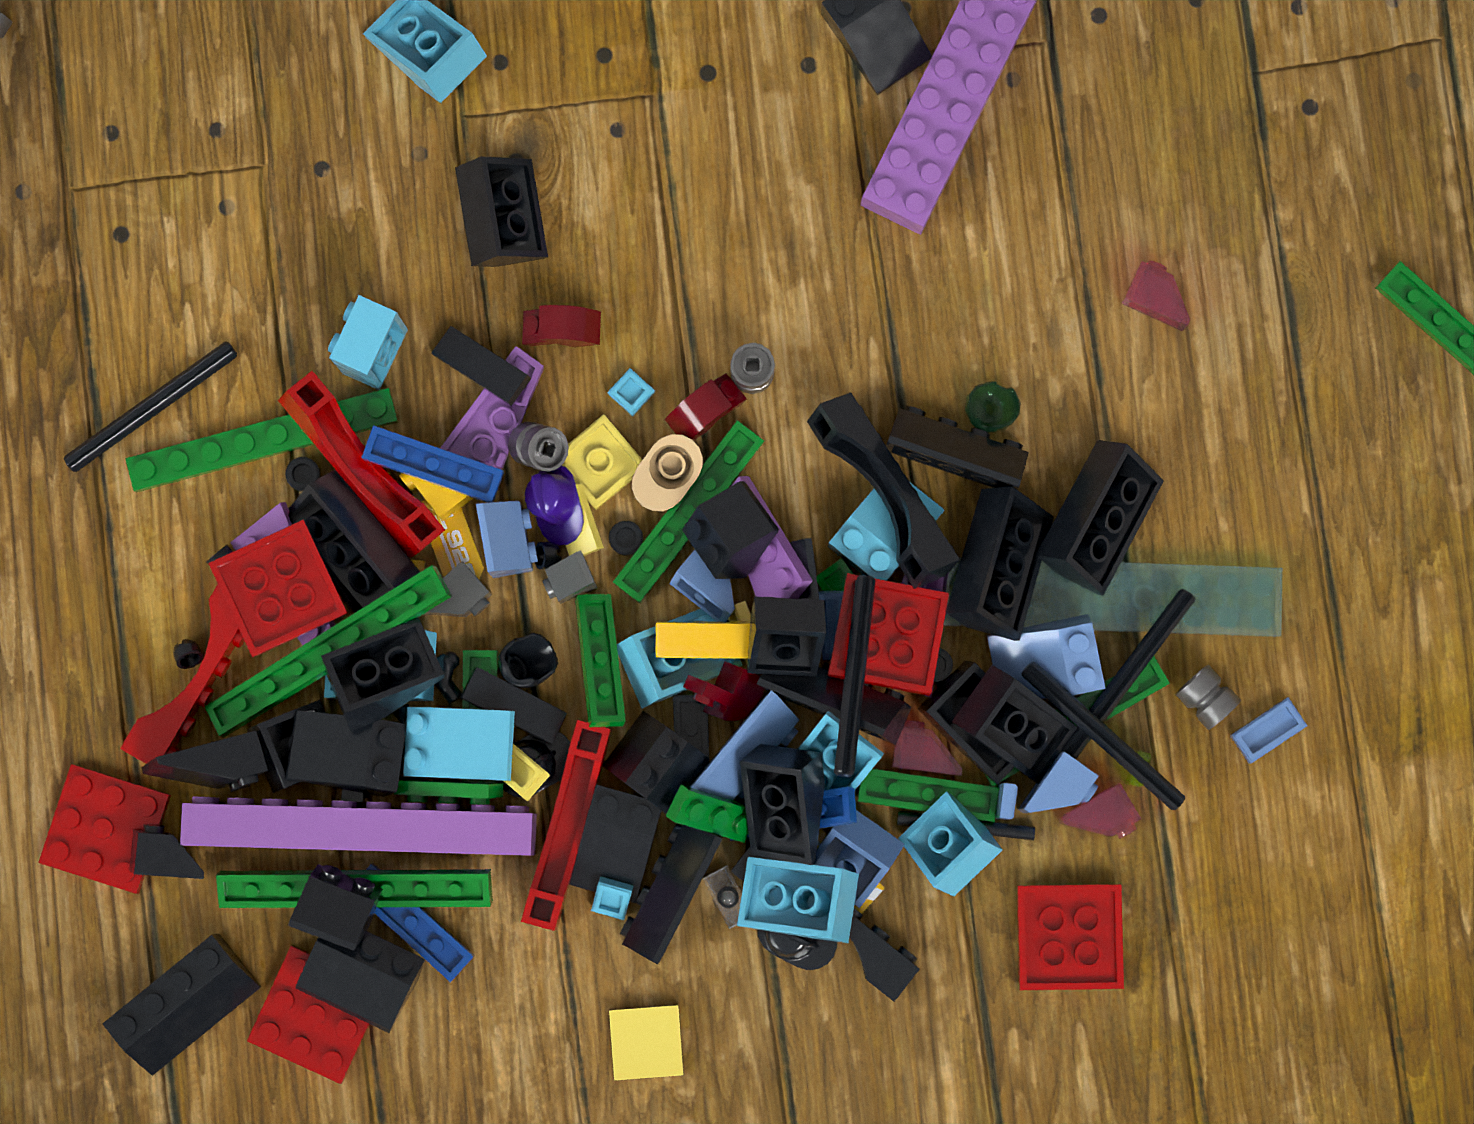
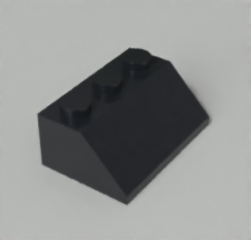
M480 156L455 167L471 266L499 267L548 258L532 159Z
M367 931L354 951L318 937L295 989L390 1033L419 979L425 959Z

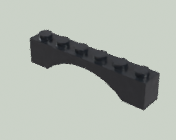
M851 392L820 403L807 420L808 425L825 450L839 456L857 469L882 498L895 529L897 542L896 561L913 588L916 589L945 577L960 559L955 553L953 546L938 527L934 517L923 504L917 491L912 487L901 470L899 463L894 459L882 441L880 434L869 421L861 405L858 404Z
M749 847L731 872L744 882L748 857L777 859L752 856ZM854 908L849 938L853 942L862 962L865 979L895 1002L920 970L914 965L918 958L903 946L898 951L887 943L890 936L875 924L871 929L859 921L863 914Z

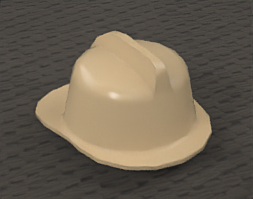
M670 434L659 439L638 465L632 477V490L635 499L643 507L652 511H665L673 508L682 500L701 472L703 456L699 446L692 439L679 434Z

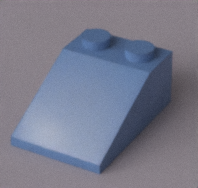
M1088 614L1024 627L1020 641H1013L992 634L987 635L993 666L1018 680L1041 699L1045 697L1021 675L1024 668L1031 662H1036L1072 695L1106 689L1094 629Z

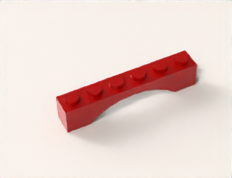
M313 371L290 387L279 398V403L410 559L445 531L444 527L424 503L399 485L382 466L361 458L365 446L349 425L335 397Z
M218 584L208 599L211 614L210 637L205 656L197 673L187 687L170 703L154 713L138 718L120 748L145 764L156 757L179 751L175 747L182 736L187 737L193 730L197 721L193 717L200 706L204 708L213 696L214 690L211 687L217 676L222 678L229 669L232 662L229 656L235 646L240 648L245 642Z
M580 720L576 722L551 822L521 922L552 931H556L558 928L587 815L612 733L610 728L589 727L588 722Z

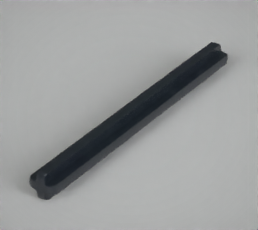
M227 341L220 344L65 455L63 459L66 465L73 472L82 469L237 357L235 349Z
M859 575L855 580L834 767L835 775L840 777H851L855 772L876 582L874 577Z
M1181 589L1177 592L1107 685L1106 689H1104L1089 709L1103 723L1195 602L1196 598L1189 591ZM1078 727L1061 752H1066L1074 759H1077L1091 738Z
M1031 662L1024 668L1021 675L1169 809L1176 810L1183 804L1185 796L1042 667L1036 662Z

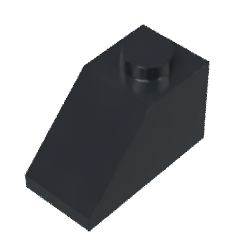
M144 824L143 830H133L130 872L137 875L204 879V871L185 848L180 845V842L174 835L164 832L165 826Z

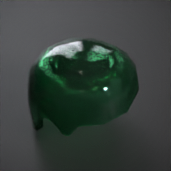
M996 381L985 382L975 386L967 395L965 414L975 428L988 433L1005 430L1013 424L1020 414L1021 402L1012 387H1002Z

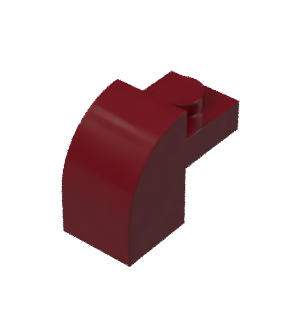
M569 305L539 306V309L523 311L522 344L527 346L560 344L574 348L600 345L601 311Z
M727 373L714 381L712 379L691 393L664 420L675 434L684 435L694 441L705 434L720 418L741 406L747 398Z
M724 661L714 685L688 675L683 688L695 693L694 700L705 704L703 712L725 721H737L748 716L758 705L765 690L757 685L760 678L759 675L747 673L746 669Z

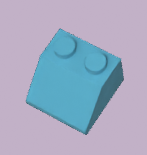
M947 791L898 838L905 844V849L932 886L952 896H955L1003 850L985 825Z

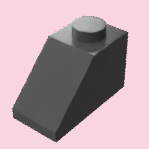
M581 550L545 569L548 578L542 580L549 598L557 597L560 604L576 598L577 595H582L598 588Z
M462 561L443 577L452 597L429 610L425 615L467 617L472 613L474 616H477L490 604L487 599L492 594Z

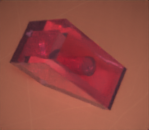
M1142 261L1136 269L1121 304L1183 332L1190 322V317L1174 276L1166 272L1167 268L1158 262L1148 261V263Z
M906 720L897 744L893 746L891 768L961 776V766L933 730L924 729V722Z
M1118 783L1057 819L1064 826L1107 837L1117 835L1121 839L1137 829L1134 823L1141 820V817L1122 785Z

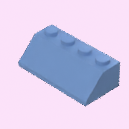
M771 690L762 698L756 708L694 780L690 788L732 801L736 796L743 799L744 792L740 761L760 744L778 746L781 743L786 747L798 733L794 726L799 719L778 695Z

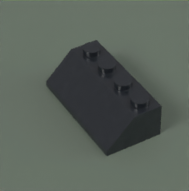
M907 406L906 410L899 408L886 445L890 453L991 488L1013 486L1015 489L1019 488L1029 452L1022 450V444L1009 439H1004L1003 443L989 439L990 433L976 428H971L970 432L957 428L958 423L948 418L939 417L938 421L925 417V411L915 407Z
M1097 440L1036 555L1055 573L1097 595L1104 596L1164 480L1128 444Z
M336 470L310 483L288 508L291 524L301 520L305 521L338 594L354 613L420 573L419 569Z
M1013 486L981 489L946 614L967 628L1013 641H1020L1042 562L1036 554L1052 526L1054 516Z
M824 663L822 668L818 667L816 677L762 674L757 682V685L768 692L772 690L778 697L823 716L829 711L840 719L844 679L828 676L830 665L828 663ZM864 683L859 730L896 745L912 707L903 701L905 695L886 688L885 692L882 693L872 689L873 685Z
M676 823L667 842L673 844L667 857L660 854L651 872L657 875L651 888L644 885L636 901V904L641 906L636 918L629 916L620 932V935L625 937L622 945L656 964L660 963L722 838L710 832L686 825L681 826Z
M219 933L212 934L102 1024L122 1050L153 1076L253 995L261 986Z

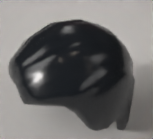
M531 633L522 638H514L503 647L498 656V667L503 678L508 683L519 688L534 687L543 683L555 673L559 664L551 642L537 633Z

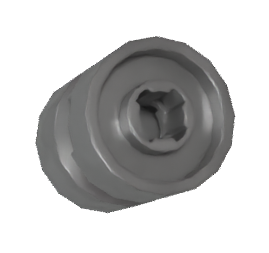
M757 343L744 344L732 355L730 364L731 378L741 391L749 394L760 393L767 389L773 381L775 371L774 357L769 349Z
M535 422L519 424L513 429L508 442L510 455L516 462L541 471L558 469L568 456L569 446L565 435L556 428Z
M1209 665L1201 669L1175 694L1187 708L1196 707L1198 709L1196 716L1208 730L1223 720L1241 702V699L1232 689L1219 687L1221 678Z

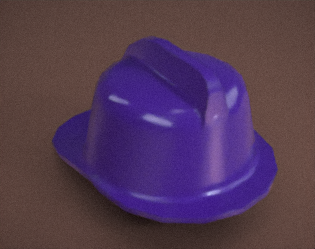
M561 465L558 469L552 471L540 470L538 474L532 475L525 490V503L528 510L536 516L543 536L549 542L556 545L572 543L582 532L584 523L583 510L573 474Z

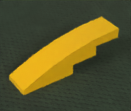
M750 621L656 622V657L748 658Z

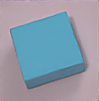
M629 368L607 394L633 417L655 393V390Z
M601 876L591 911L624 920L634 886Z

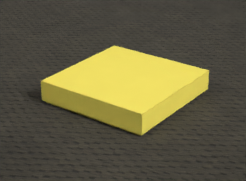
M603 414L568 443V456L562 466L566 467L573 474L576 484H582L588 502L597 510L632 481V477L642 458Z
M679 1005L609 1010L614 1080L684 1075Z

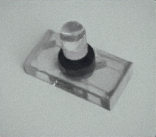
M725 866L704 877L703 880L713 897V903L717 909L719 908L730 929L736 926L738 922L742 889L740 885H737L728 866Z

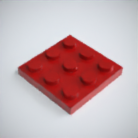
M304 520L208 563L252 658L348 614Z
M850 573L846 575L828 676L845 678L855 580L859 575ZM875 579L864 683L930 696L949 593L921 587L914 589L911 585Z
M71 764L38 863L139 894L145 875H137L129 871L133 830H143L144 824L162 825L171 795Z
M1122 884L1017 886L1019 990L1124 989Z
M292 945L288 950L247 1042L342 1084L370 1024L295 989L310 953Z

